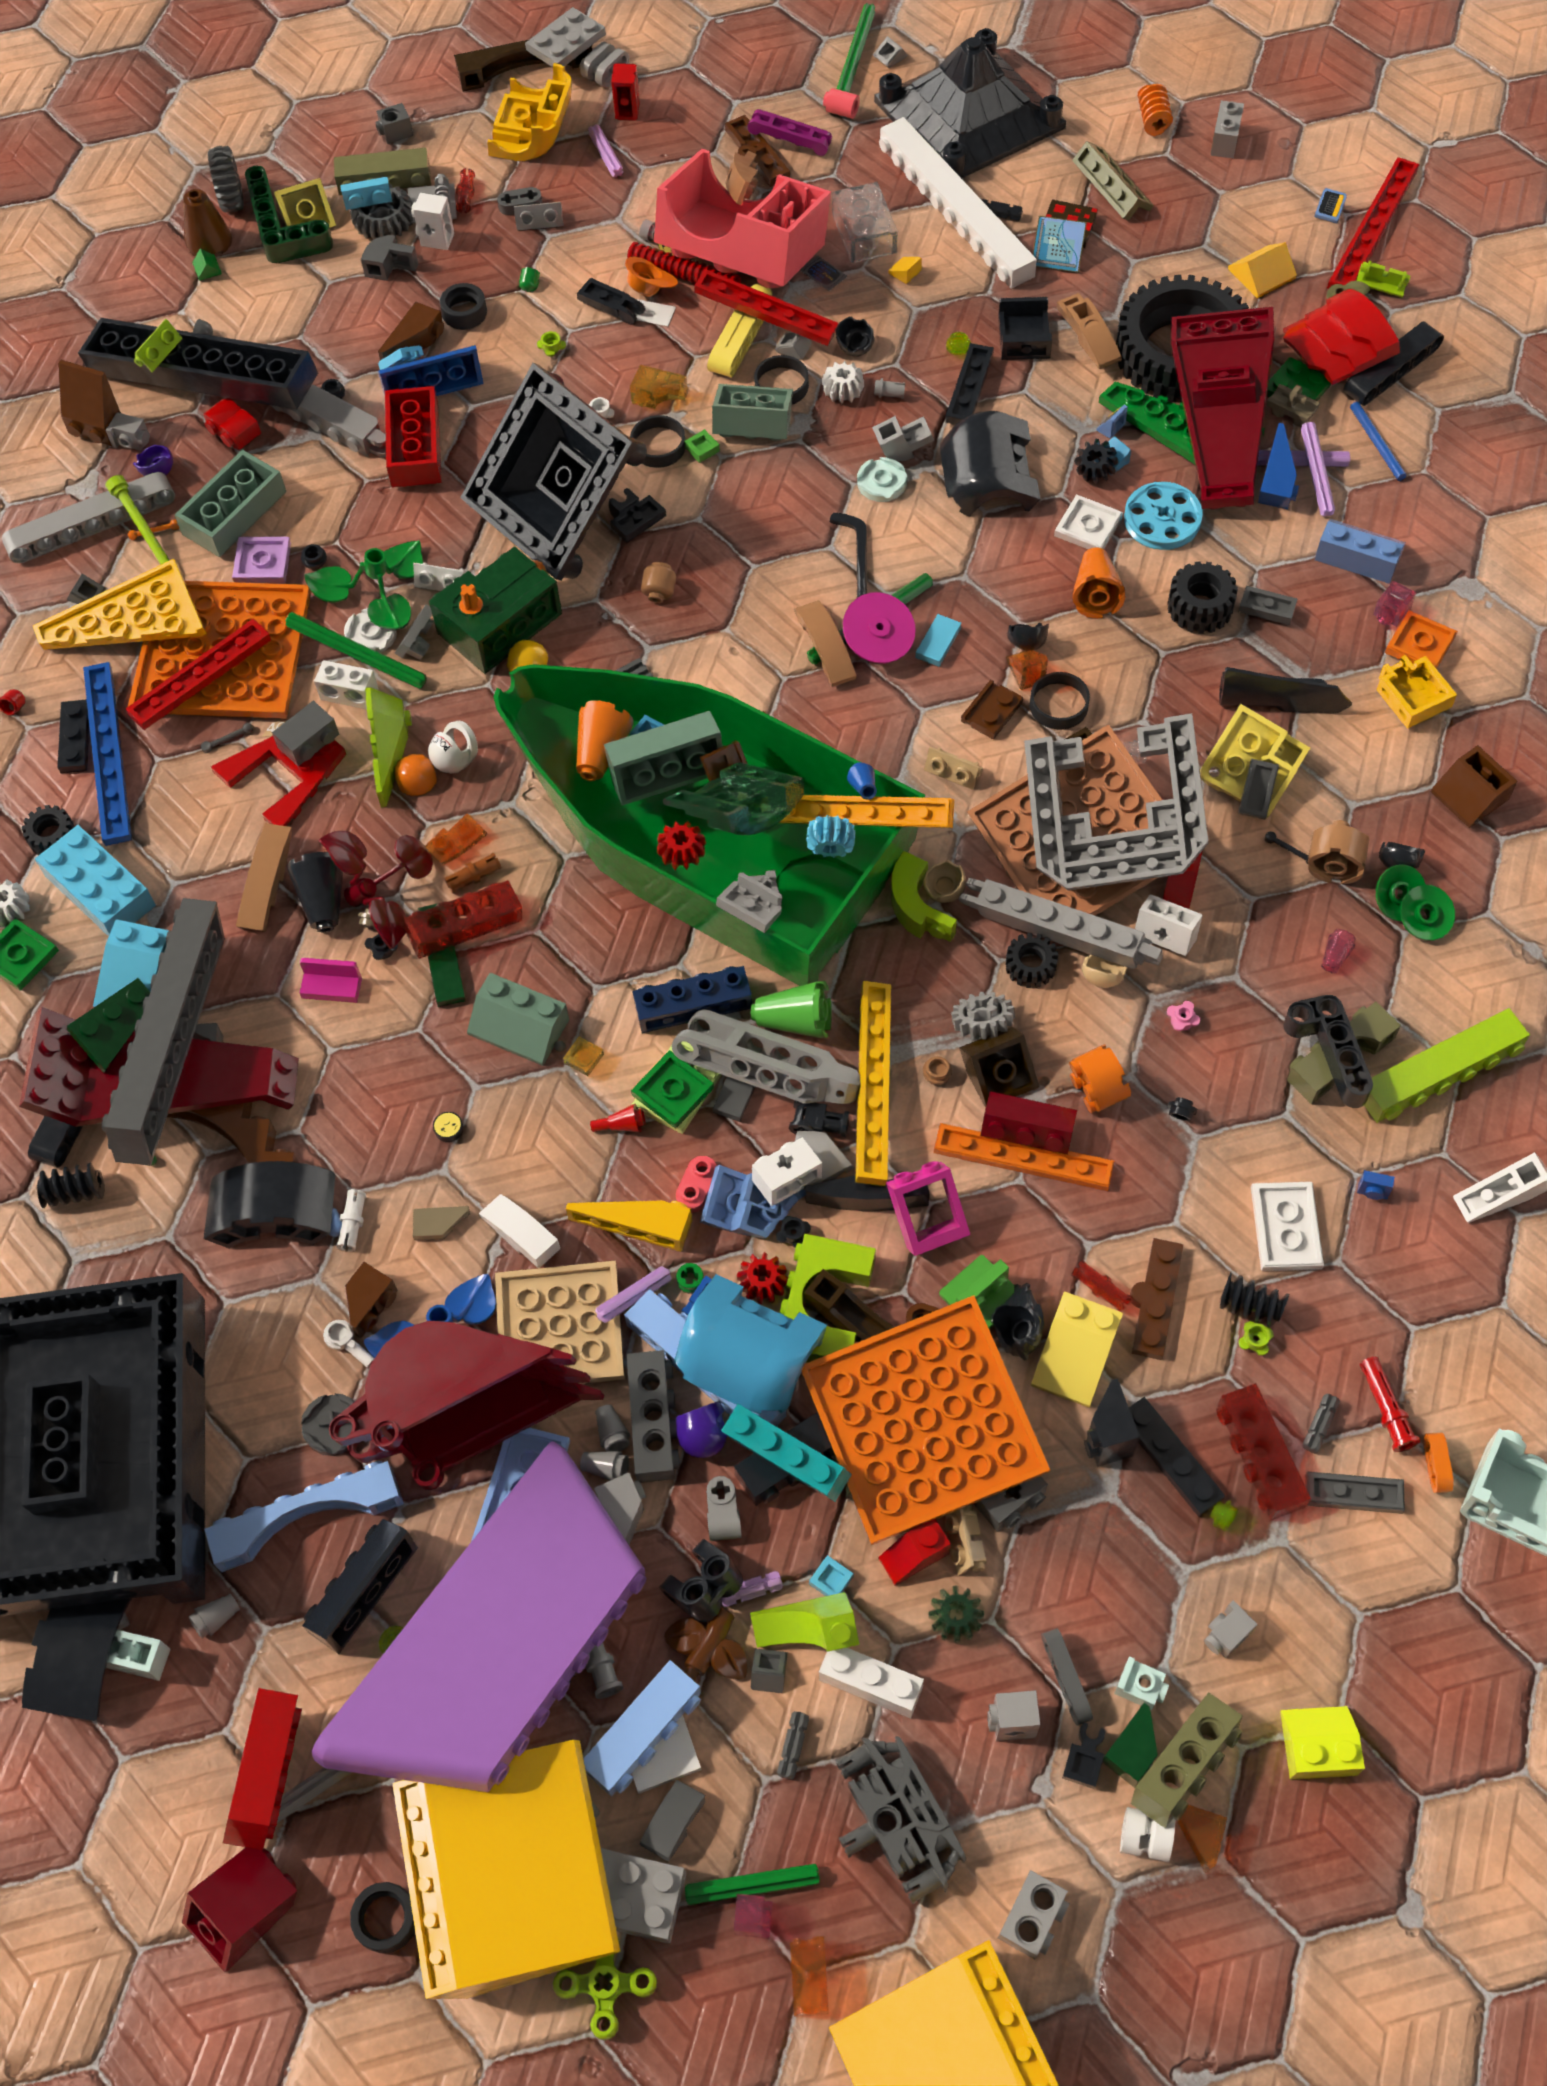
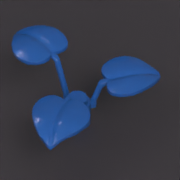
M489 1274L477 1276L456 1287L447 1296L445 1305H435L428 1310L426 1315L427 1321L458 1323L462 1319L469 1325H477L487 1321L493 1315L496 1308V1298ZM407 1321L390 1323L374 1335L364 1339V1344L369 1353L375 1358L387 1341L403 1329L413 1326V1324Z

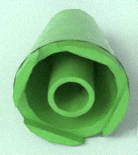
M816 981L758 997L755 1004L751 1005V1019L756 1021L759 1027L816 1038H828L829 1035L825 1030H831L832 1004L831 998H825L824 991L829 990L826 981Z

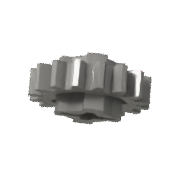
M980 992L977 997L970 994L967 1000L960 999V1005H954V1011L951 1012L955 1031H961V1036L971 1034V1039H975L977 1036H982V1039H986L987 1035L990 1034L997 1037V1032H1007V1026H1013V1019H1015L1014 1006H1012L1011 999L1006 1000L1005 995L996 997L995 992H991L989 995Z

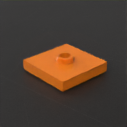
M1408 610L1386 647L1385 653L1398 659L1406 655L1412 664H1414V661L1426 656L1437 669L1458 631Z

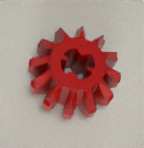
M675 821L673 828L665 825L664 833L659 834L657 838L658 854L662 857L665 865L672 863L674 870L680 865H683L688 870L690 863L698 866L699 858L705 855V837L701 834L698 826L691 828L689 821L683 826Z
M764 1252L762 1259H757L752 1253L750 1256L751 1263L745 1261L741 1263L743 1271L737 1273V1280L740 1281L739 1285L743 1286L742 1292H746L747 1299L752 1300L757 1297V1302L761 1305L763 1304V1298H768L773 1303L775 1302L774 1294L779 1296L784 1294L783 1286H786L788 1277L785 1276L787 1268L785 1265H779V1258L777 1256L768 1260V1254ZM760 1276H767L765 1281H759Z

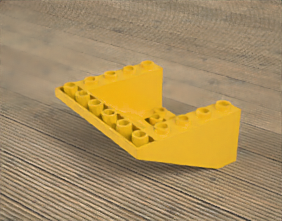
M569 1740L525 1750L520 1756L515 1755L508 1765L509 1771L504 1780L499 1785L494 1784L489 1792L408 1780L392 1783L426 1999H469L620 1952L579 1740Z
M990 1940L954 1957L829 2027L854 2086H1059Z

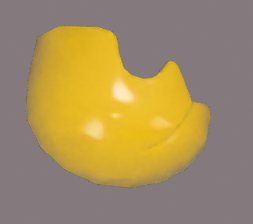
M521 640L510 649L507 668L511 672L520 666L533 664L547 665V651L541 644L535 641Z

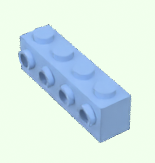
M669 1660L583 1758L586 1774L611 1797L616 1791L622 1793L632 1782L634 1777L631 1774L639 1765L642 1767L646 1766L654 1757L656 1750L653 1748L663 1738L667 1741L675 1733L679 1726L676 1723L684 1713L687 1715L691 1714L701 1701L699 1698L701 1694L700 1686Z

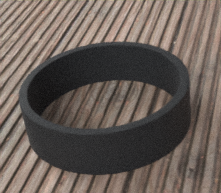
M777 355L765 359L757 366L754 374L755 386L761 387L758 381L766 372L775 368H789L799 372L805 379L802 386L793 391L792 405L801 401L807 394L809 388L808 370L799 359L787 355Z
M664 415L649 416L640 420L633 427L630 437L637 439L640 434L649 429L667 428L675 431L682 439L679 446L667 454H647L642 464L648 467L661 468L676 463L683 456L686 449L684 442L685 431L682 425L674 418Z
M1066 672L1046 674L1040 677L1032 687L1030 696L1031 713L1040 724L1048 728L1057 730L1072 728L1081 723L1087 715L1090 701L1089 689L1079 677ZM1065 684L1081 693L1085 700V706L1073 716L1057 718L1042 712L1037 707L1034 697L1045 686Z

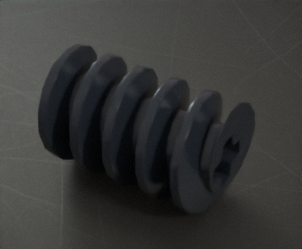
M92 1163L87 1164L86 1172H83L80 1165H76L75 1174H71L69 1168L64 1167L63 1176L59 1175L57 1169H52L51 1178L47 1177L45 1171H40L39 1180L37 1181V1194L42 1208H45L47 1203L51 1207L57 1206L59 1201L63 1205L69 1204L71 1200L74 1203L81 1202L82 1198L90 1201L94 1198V1195L98 1199H102L105 1193L102 1173L100 1170H95Z
M1231 1271L1220 1298V1308L1224 1310L1229 1303H1232V1313L1236 1314L1242 1307L1243 1317L1247 1319L1254 1312L1256 1323H1260L1264 1317H1267V1327L1269 1328L1276 1321L1279 1322L1290 1294L1286 1293L1279 1300V1290L1274 1289L1267 1295V1285L1262 1284L1256 1291L1255 1281L1252 1279L1246 1286L1243 1285L1242 1275L1231 1281Z

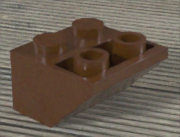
M1477 745L1458 758L1430 792L1466 826L1471 828L1507 802L1518 781Z

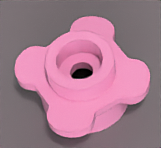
M1184 1001L1182 1005H1171L1168 1007L1167 1015L1171 1017V1024L1175 1030L1186 1031L1192 1026L1199 1025L1200 1017L1195 1014L1192 1002Z

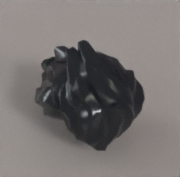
M1025 1283L1022 1286L1019 1284L1014 1285V1293L1004 1304L998 1306L991 1316V1323L995 1327L1001 1347L1006 1353L1020 1357L1024 1361L1028 1360L1029 1354L1040 1345L1044 1329L1043 1312L1040 1304H1037L1032 1291L1029 1290V1283Z

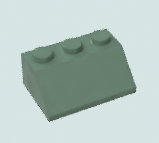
M719 384L712 405V434H719L722 437L744 436L748 439L762 437L773 441L787 439L790 428L793 389Z
M489 973L476 995L467 1034L543 1066L553 1050L555 1042L558 1041L570 1019L566 1003Z

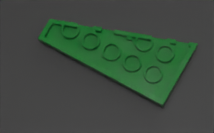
M1114 382L1099 396L1098 403L1112 412L1124 404L1128 406L1126 421L1195 465L1183 402L1177 405L1168 402L1167 397L1159 395L1158 398L1145 395L1144 390L1119 382ZM1262 428L1261 437L1264 435L1265 428Z

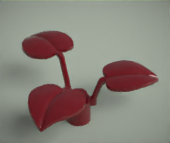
M334 831L326 834L319 839V842L326 848L335 865L345 874L355 875L354 879L349 882L350 886L344 890L345 900L353 907H359L362 904L367 906L369 904V915L375 928L390 950L393 949L406 934L408 919L403 909L396 902H386L383 897L373 898L377 890L376 885L404 867L414 879L426 877L433 867V859L429 850L415 837L409 835L401 836L396 840L394 850L397 858L402 863L374 881L370 878L360 879L367 866L363 861L367 855L363 842L356 835L348 831Z

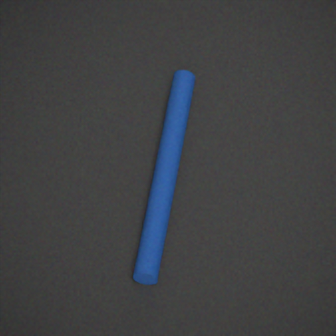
M1354 402L1351 404L1350 409L1398 481L1403 480L1407 476L1360 403Z

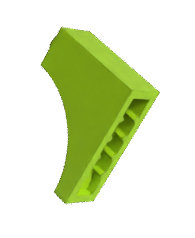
M845 1592L750 1613L757 1648L786 1643H808L821 1646L828 1652L860 1645L854 1613Z

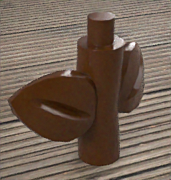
M721 1608L717 1616L708 1621L706 1628L702 1623L693 1618H684L672 1624L664 1634L666 1642L674 1651L689 1655L684 1663V1666L687 1668L685 1674L694 1682L698 1675L704 1676L710 1665L716 1673L723 1677L737 1680L746 1678L748 1667L744 1649L738 1642L726 1639L735 1617L724 1608Z

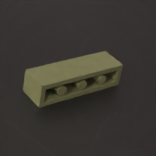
M427 148L334 157V176L339 195H342L340 185L387 177L388 183L393 188L397 186L400 189L431 186Z

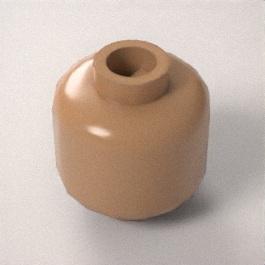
M653 562L644 569L641 591L648 597L649 601L662 603L663 600L673 596L676 573L671 569L670 565L663 562Z

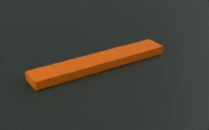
M940 1123L934 1146L935 1154L1099 1190H1109L1114 1160L1069 1151L1068 1155L980 1136V1131Z

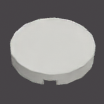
M366 608L361 610V613L356 616L353 614L349 617L345 624L344 635L381 653L392 646L397 637V630L385 629L373 624L368 617Z

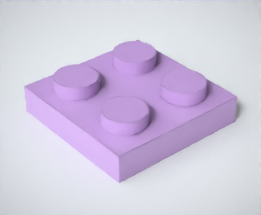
M238 537L232 575L233 581L240 583L285 584L291 548L290 538Z

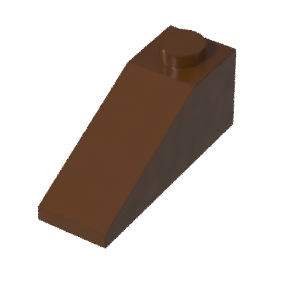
M415 302L378 350L380 361L400 348L419 345L424 350L431 346L444 331L441 311Z

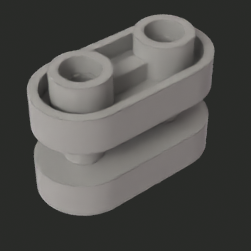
M601 42L582 59L580 63L581 75L588 80H595L597 84L603 87H609L611 85L613 65L616 63L629 64V53L620 48L615 49L613 45L607 42Z

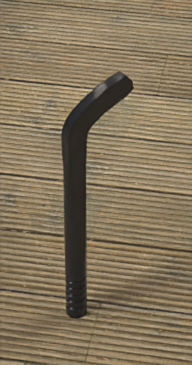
M833 513L830 516V523L846 526L856 531L858 598L867 594V527L865 522L857 517Z

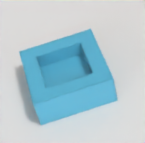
M827 1555L809 1580V1585L825 1596L842 1593L854 1577V1573Z

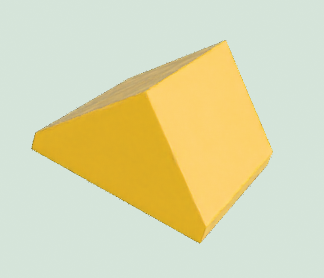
M1286 242L1268 245L1228 266V270L1257 299L1291 282L1297 276Z

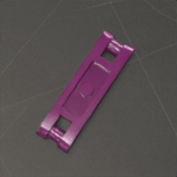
M761 109L754 111L752 119L748 124V131L751 134L764 133L775 139L792 142L797 146L813 149L819 156H824L827 153L832 141V134L826 130Z

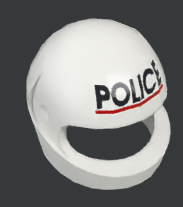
M463 721L447 724L443 733L438 732L432 738L428 748L429 759L434 767L450 774L458 773L466 768L478 753V743L475 734ZM454 728L460 730L467 740V748L463 751L459 749L455 742Z

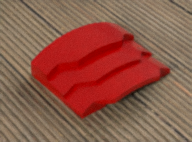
M1347 289L1326 299V305L1305 314V318L1283 328L1285 333L1283 337L1284 342L1300 356L1308 368L1320 370L1332 385L1400 353L1399 340L1384 315L1365 295L1354 289Z

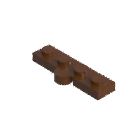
M746 115L725 123V131L739 147L738 154L745 156L748 151L757 154L754 161L758 163L756 170H758V173L769 187L775 185L779 174L790 178V170L760 133L754 135L748 131L750 120Z
M1153 1238L1145 1282L1136 1283L1130 1293L1131 1303L1135 1307L1140 1308L1131 1354L1157 1360L1163 1359L1184 1244Z

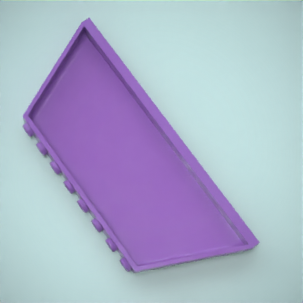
M552 1441L544 1448L320 1734L312 1749V1756L315 1762L327 1769L489 1792L494 1784L499 1785L504 1780L509 1771L508 1765L514 1756H520L525 1751L530 1741V1734L536 1727L541 1728L550 1714L549 1708L556 1699L560 1701L565 1696L570 1686V1679L575 1672L578 1674L582 1672L588 1663V1654L595 1645L599 1647L604 1642L609 1631L607 1628L614 1619L619 1620L627 1608L628 1599L633 1593L638 1594L646 1582L643 1565L564 1447Z

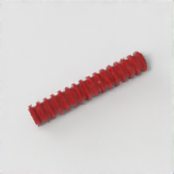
M633 242L628 249L627 259L629 257L643 258L671 275H675L676 278H681L684 281L688 280L690 283L695 282L696 284L704 269L738 283L741 281L739 274L723 273L711 265L706 266L705 263L699 264L698 261L679 258L670 252L666 253L664 250L659 251L657 248L652 249L651 246L639 245L638 242Z

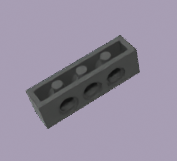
M664 1350L627 1354L636 1479L640 1483L675 1479L674 1469L680 1468L679 1450H673L672 1439L677 1438L676 1419L671 1420L670 1409L675 1408L674 1389L668 1390V1379H673L672 1360H666ZM651 1381L660 1384L654 1391L644 1389V1386ZM652 1411L662 1413L658 1420L650 1421L646 1419L648 1413ZM653 1441L664 1443L663 1448L659 1451H651L648 1449V1446Z

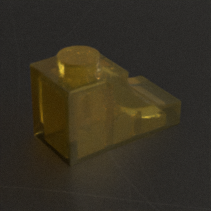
M640 365L630 385L632 404L655 409L658 404L664 401H685L688 395L687 376Z

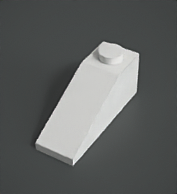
M1533 1153L1453 1197L1466 1221L1470 1223L1526 1202L1546 1192L1547 1168L1541 1158L1536 1153Z

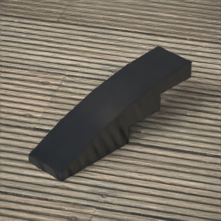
M856 1175L804 1186L805 1200L808 1204L856 1211L894 1210L887 1185L856 1183ZM928 1185L903 1194L908 1209L929 1206L930 1192Z

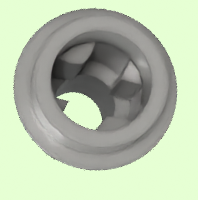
M612 1405L599 1407L595 1414L597 1416L601 1447L605 1448L606 1452L623 1451L630 1444V1433Z
M621 1451L584 1452L580 1461L581 1471H586L611 1481L628 1473L629 1457L628 1455H622Z
M228 1594L225 1597L195 1608V1612L188 1617L201 1638L206 1635L211 1637L240 1608L234 1597Z

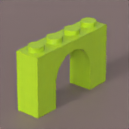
M804 1234L802 1244L797 1243L795 1248L794 1261L798 1262L796 1270H790L787 1288L791 1289L789 1299L783 1298L780 1313L793 1320L799 1312L808 1316L803 1307L805 1291L822 1269L842 1282L869 1287L876 1260V1248ZM827 1326L821 1345L815 1347L806 1362H811L855 1344L856 1332Z

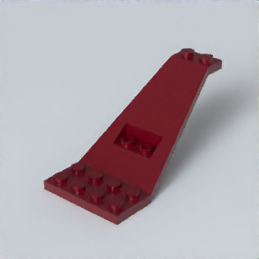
M1273 307L1172 317V354L1201 489L1202 509L1217 510L1222 507L1235 506L1241 508L1247 505H1254L1255 478L1275 341Z
M41 1007L36 1016L19 1107L75 1127L102 1123L104 1115L109 1114L111 1094L113 1090L118 1088L119 1071L121 1066H125L127 1062V1048L129 1043L134 1041L135 1032L132 1033L122 1050L116 1055L106 1072L103 1073L66 1030L67 1025L76 1019ZM192 1039L168 1114L256 1101H265L289 1110L295 1101L299 1058L274 1048Z

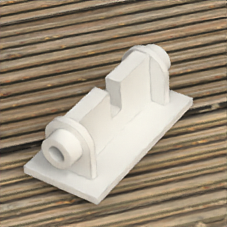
M414 563V587L442 591L454 579L466 572L463 568L458 570L427 565V563Z

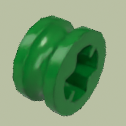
M693 1263L682 1265L676 1274L677 1284L684 1293L693 1294L704 1278L701 1267ZM687 1273H694L695 1278L698 1280L695 1281L693 1279V1284H687L683 1276L688 1277Z

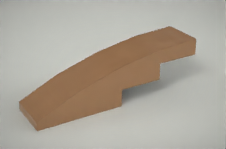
M264 824L246 879L236 927L266 932L270 907L275 906L279 881L283 882L292 827Z

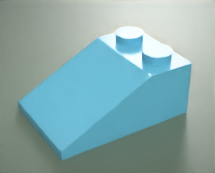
M115 920L105 945L93 1007L137 978L151 992V979L153 974L158 972L159 956L161 952H165L166 936L169 930Z

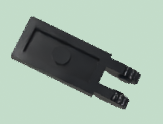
M589 278L577 293V300L615 317L619 316L623 322L631 325L637 321L635 313L642 315L646 309L642 302L630 297L629 294L593 278Z

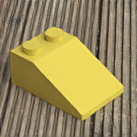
M1064 1291L1031 1386L1090 1408L1123 1313Z

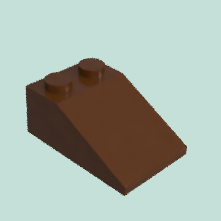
M60 360L58 367L61 417L68 433L75 437L92 440L95 443L112 446L106 429L116 413L121 412L105 372Z

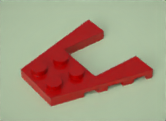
M272 736L212 765L211 768L213 773L231 788L269 757L275 758L301 783L263 812L262 815L269 824L287 826L292 818L295 820L301 813V807L309 797L312 798L318 791L317 787L324 778L327 779L346 756V751L334 739L333 742L317 751L311 759L297 766L278 749Z

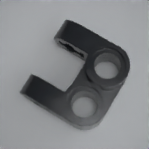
M702 1539L692 1550L694 1556L702 1563L700 1569L702 1576L689 1578L682 1583L674 1576L669 1575L659 1588L668 1599L695 1620L707 1622L719 1613L722 1605L721 1597L733 1596L740 1590L743 1584V1575L727 1554L707 1540Z

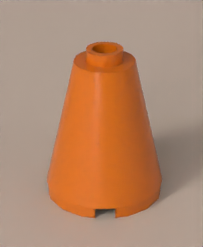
M1098 547L1091 548L1082 557L1072 594L1073 603L1080 614L1089 618H1103L1104 614L1110 612L1113 615L1124 604L1126 598L1125 588L1107 551Z
M605 701L586 702L585 707L582 706L580 708L576 770L583 779L595 781L601 779L606 773L609 766L604 744L628 737L633 727V718L626 710L623 709L621 713L615 710V704Z

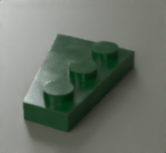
M139 978L67 1025L66 1030L103 1073L106 1072L111 1062L135 1031L137 1020L142 1018L143 1002L146 996L149 997L150 991Z

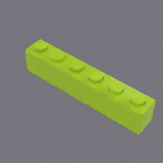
M1507 1008L1371 1077L1373 1087L1364 1106L1376 1123L1386 1118L1387 1120H1392L1398 1117L1403 1112V1109L1409 1106L1413 1108L1420 1106L1428 1099V1096L1434 1093L1441 1095L1448 1091L1452 1084L1458 1081L1464 1083L1477 1074V1071L1483 1068L1486 1070L1494 1068L1501 1062V1059L1508 1055L1510 1058L1519 1055L1524 1051V1045L1530 1034L1512 1010Z

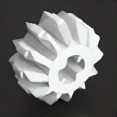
M845 361L840 365L834 362L833 367H827L822 378L825 396H830L832 402L840 400L841 404L844 400L852 403L854 397L860 398L864 387L861 368H856L855 363L847 365Z
M8 879L3 884H0V926L2 928L8 922L11 923L15 918L24 920L23 913L30 911L28 904L30 900L26 891H24L20 884L17 882L12 884Z

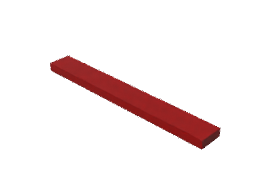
M1397 157L1331 276L1327 289L1334 284L1346 285L1351 281H1357L1361 264L1363 262L1368 263L1417 174L1420 164Z

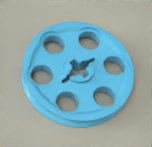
M1153 482L1141 486L1130 495L1125 506L1124 523L1128 533L1140 544L1158 550L1176 549L1186 545L1197 535L1202 521V506L1198 498L1189 489L1179 484ZM1158 493L1161 498L1153 500L1148 497V494ZM1182 497L1186 500V503L1177 504L1173 499ZM1133 508H1141L1144 510V513L1136 515L1131 510ZM1186 516L1195 519V522L1188 524L1183 522L1182 518ZM1142 527H1149L1153 532L1151 534H1144L1140 529ZM1172 531L1179 536L1171 539L1166 537L1165 534Z

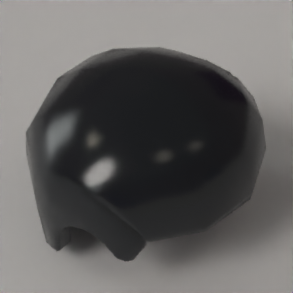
M849 316L839 322L836 328V340L841 350L846 354L861 356L872 348L875 341L874 330L865 319L856 320Z
M1038 623L1035 627L1024 624L1009 625L1007 636L1016 648L1026 651L1036 650L1045 644L1049 624L1043 626L1042 623Z
M1383 842L1380 847L1379 858L1387 868L1395 865H1408L1417 869L1422 862L1425 850L1394 842H1388L1385 846V842Z

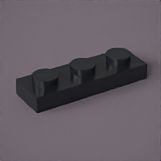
M87 699L61 702L57 768L60 773L87 771L89 745Z

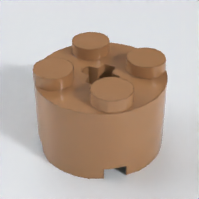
M1336 820L1332 825L1318 828L1313 831L1308 855L1309 872L1315 878L1331 883L1332 879L1341 880V884L1358 881L1362 878L1370 841L1369 836L1350 827L1349 823L1343 820Z

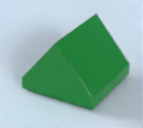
M200 248L192 262L199 281L221 275L222 272L215 255Z

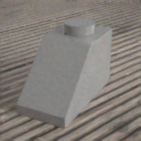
M626 1473L595 1487L594 1490L607 1513L630 1545L644 1511L641 1499L645 1498L646 1495L640 1481L636 1480L633 1482L630 1473Z

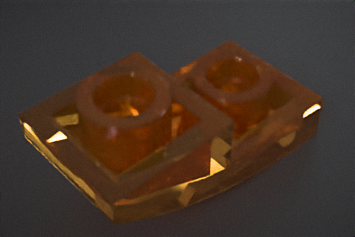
M467 813L449 831L443 828L424 847L442 865H445L467 852L488 833Z

